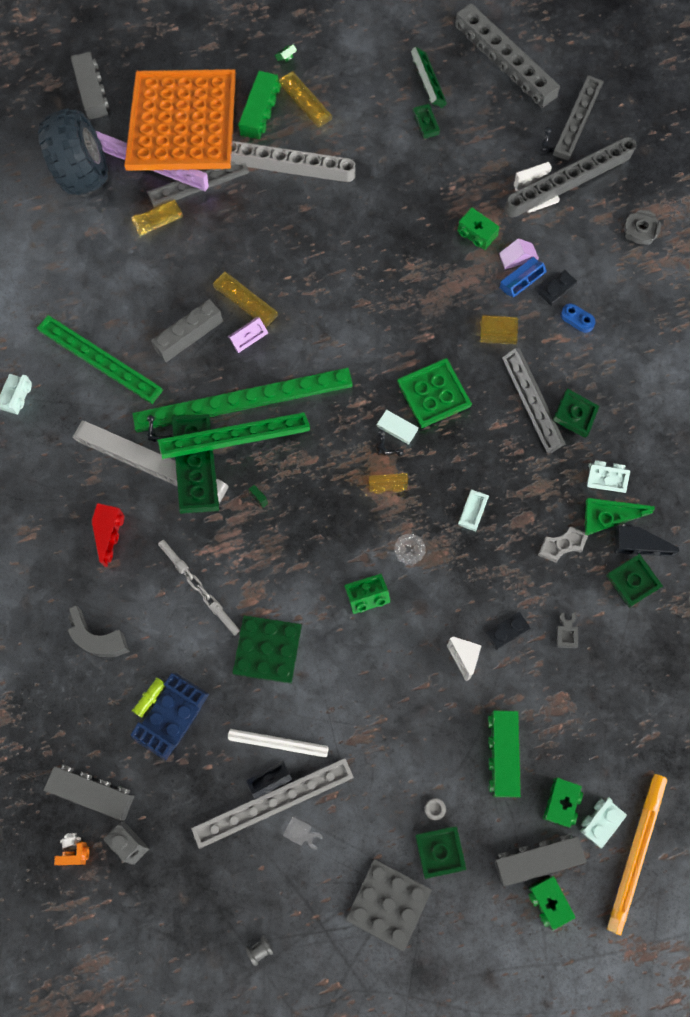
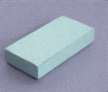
M388 410L385 411L377 423L378 428L408 445L418 431L417 426Z
M471 489L458 525L476 532L489 495Z

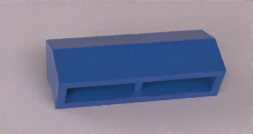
M533 256L503 279L500 283V288L507 295L515 297L547 272L544 263L538 261Z

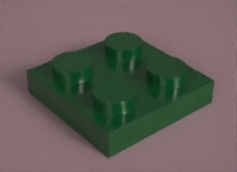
M567 388L563 393L553 421L586 438L590 433L600 406Z
M640 554L606 575L629 608L663 587Z
M457 826L415 835L424 879L467 870Z

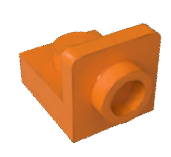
M77 842L76 856L75 851L62 852V856H55L54 865H86V860L89 858V847H86L87 843Z

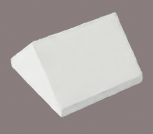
M452 637L449 639L447 647L465 681H468L474 673L481 645Z

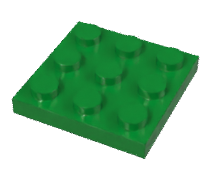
M447 358L397 379V383L421 429L463 411L472 405Z

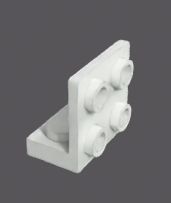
M549 162L516 173L514 182L516 191L549 176L551 171ZM556 196L527 212L530 213L556 204L560 199Z

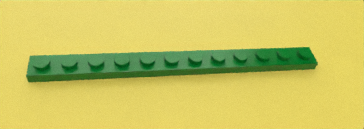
M349 368L132 414L135 430L138 433L149 429L147 417L150 415L155 418L153 429L171 426L172 416L209 414V417L350 388L353 387Z

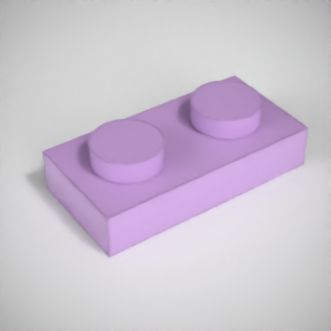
M256 317L230 334L228 338L239 353L268 334L261 319Z

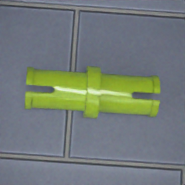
M156 677V680L149 689L142 693L143 697L131 711L142 718L152 703H156V698L165 687L164 682Z

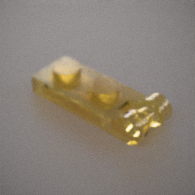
M174 199L144 214L134 215L131 221L136 226L138 234L143 235L179 219L183 215Z

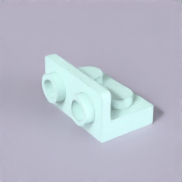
M9 374L0 394V410L18 415L20 409L24 406V399L32 386V382L27 375L19 377Z
M595 460L594 463H589L590 470L587 487L626 493L630 470L625 468V465L614 463L613 466H608L606 462Z
M601 798L595 804V812L592 816L587 815L581 823L583 827L580 832L599 848H603L627 816V814L612 803L613 800L611 798H605L604 800Z

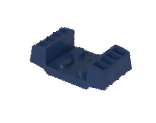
M171 673L164 683L165 690L143 723L138 722L131 733L134 741L165 761L179 744L209 696V693L177 673Z

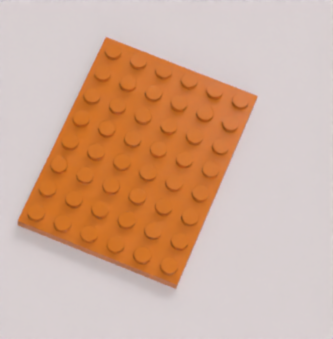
M235 70L136 71L125 169L135 171L231 169Z

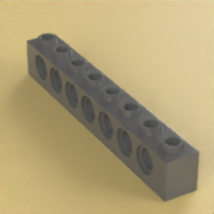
M472 3L456 13V28L466 35L468 40L472 41L480 51L485 53L536 104L543 108L557 98L560 86Z

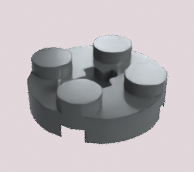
M638 210L636 213H631L624 224L626 239L638 244L650 245L658 237L661 230V223L656 219V215L647 210ZM641 225H644V228H646V229L643 230V229H640L639 227H640Z

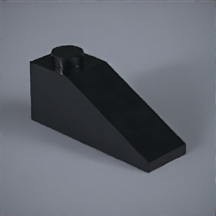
M622 524L615 531V554L674 557L679 552V547L640 527H633L631 524Z

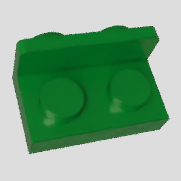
M382 573L344 585L353 614L365 612L366 610L390 603L389 591Z

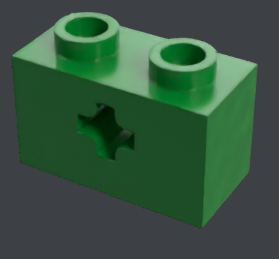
M471 208L458 224L460 235L468 238L475 246L486 250L498 237L500 226L474 208Z
M555 778L542 820L565 828H571V825H575L578 816L575 810L577 804L580 805L583 798L582 786ZM566 798L565 802L568 804V807L563 808L560 801Z
M548 876L528 887L531 892L528 896L534 907L538 906L541 911L539 918L545 928L548 926L549 929L555 930L576 918L554 876ZM547 898L554 900L552 909L545 906L548 903Z

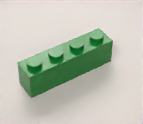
M263 71L258 72L239 122L241 136L260 140L262 133H265L266 121L270 119L271 108L275 106L276 94L280 92L281 88L278 75Z
M493 711L491 716H488V728L492 732V737H488V749L492 750V758H489L488 761L489 771H492V779H489V792H493V797L519 798L521 797L518 711Z

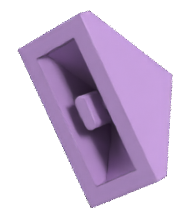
M519 238L499 253L505 269L522 265L533 256L538 260L533 244Z

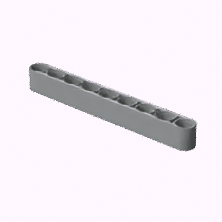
M232 141L231 161L238 165L245 163L247 167L343 182H351L355 178V163L349 158Z
M81 421L73 435V438L79 443L177 486L175 460L170 458L162 459L161 454L86 421ZM216 479L220 504L229 486Z

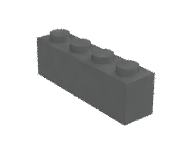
M90 52L71 56L88 119L107 116L106 108H109L107 98H103L105 90L103 84L99 83L102 79L100 72L96 71L98 69L96 58L92 59Z
M210 299L153 338L151 342L155 351L165 363L221 324L223 322L221 312Z
M63 764L61 768L53 767L44 791L115 819L125 821L135 797L129 794V789L121 786L118 789L110 787L111 783L99 779V782L91 780L92 775L84 772L78 775L73 773L74 768Z
M570 833L559 836L560 841L552 843L551 839L539 842V847L531 848V845L518 848L519 852L511 854L510 851L499 853V858L494 859L501 886H508L587 863L579 837H572Z

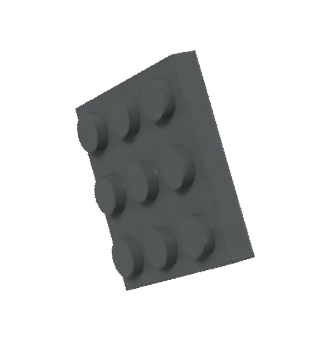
M374 859L346 921L404 952L432 889Z

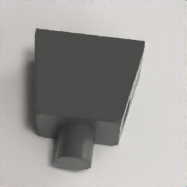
M123 820L104 838V841L122 861L135 865L149 850V847Z

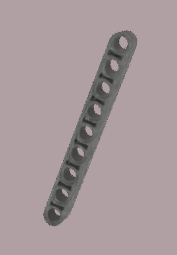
M630 137L623 138L511 194L504 208L505 214L509 217H517L628 161L637 146L636 141Z

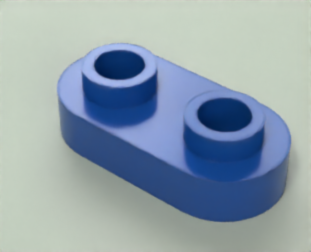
M567 304L561 311L562 320L577 330L587 333L594 328L595 318L575 304Z

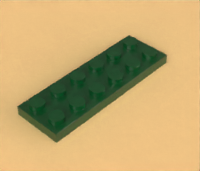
M209 414L172 416L173 437L211 430ZM213 450L175 457L179 513L219 511Z

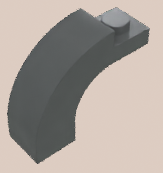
M78 606L69 608L71 613L68 616L69 621L75 627L67 630L72 640L79 647L99 657H115L130 652L125 636L120 630L103 636L93 635L88 630L82 610Z

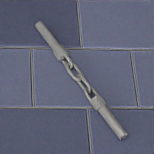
M165 540L160 541L158 545L175 564V568L179 573L187 577V582L194 590H198L209 609L220 618L234 636L238 635L240 630L223 611V607L219 602L205 591L200 580L190 573L188 565L176 555ZM193 578H194V579L197 581V583H198V585H197L196 587H195L194 584L190 581V580H192ZM210 598L213 600V603L211 605L207 601Z

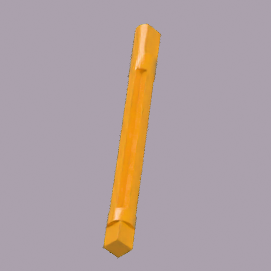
M658 774L653 775L607 927L608 931L620 936L626 922L668 780Z

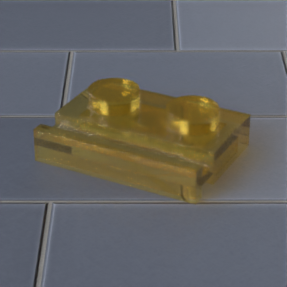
M482 315L480 342L517 344L518 317Z
M408 473L369 476V492H374L375 494L392 490L393 492H403L408 486Z

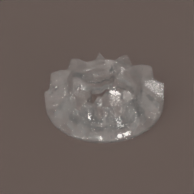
M405 534L395 543V554L398 560L405 564H415L421 561L425 555V544L417 535ZM405 545L408 547L415 545L413 549L414 554H412L411 552L405 554L407 549Z

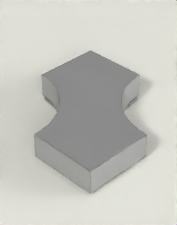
M570 527L560 537H545L538 556L557 563L559 558L567 552H582L588 535H585V532Z

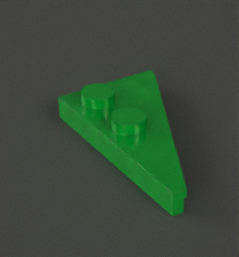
M587 498L585 504V535L652 514L655 506Z

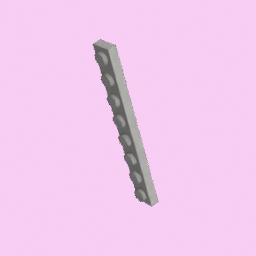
M344 758L256 800H252L191 828L198 848L201 849L353 779L354 777L346 759Z

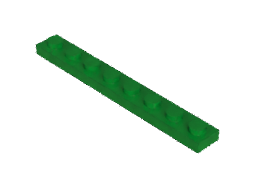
M48 315L37 327L40 333L148 403L153 404L163 392L160 386Z
M304 412L158 439V447L162 459L308 432L310 431V425Z

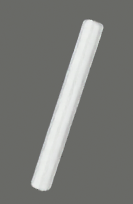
M230 729L228 733V739L231 741L320 757H327L328 746L235 729Z

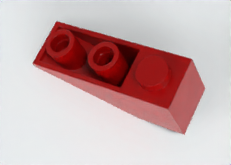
M97 503L92 518V526L99 562L104 567H107L113 558V546L118 542V530L124 523V515L120 508Z

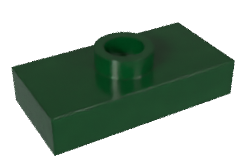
M426 104L413 108V114L423 139L440 135V129L430 105Z

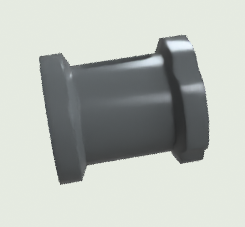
M265 936L261 937V940L251 948H245L254 966H257L258 961L268 954L272 955L274 953Z

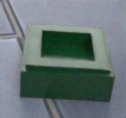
M256 485L249 488L251 496L262 508L268 505L267 497Z

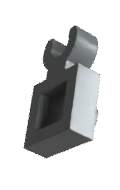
M564 613L560 614L559 621L562 626L557 627L556 647L578 648V627H572L576 619L575 613L571 614L570 621L565 620Z

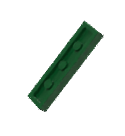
M414 47L411 50L413 62L417 65L418 74L424 82L423 86L428 92L429 101L433 105L443 108L447 102L425 51Z

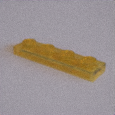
M293 71L279 79L281 86L318 128L332 120V115Z
M224 272L213 283L214 288L254 319L259 317L266 328L278 316L276 310L228 273Z

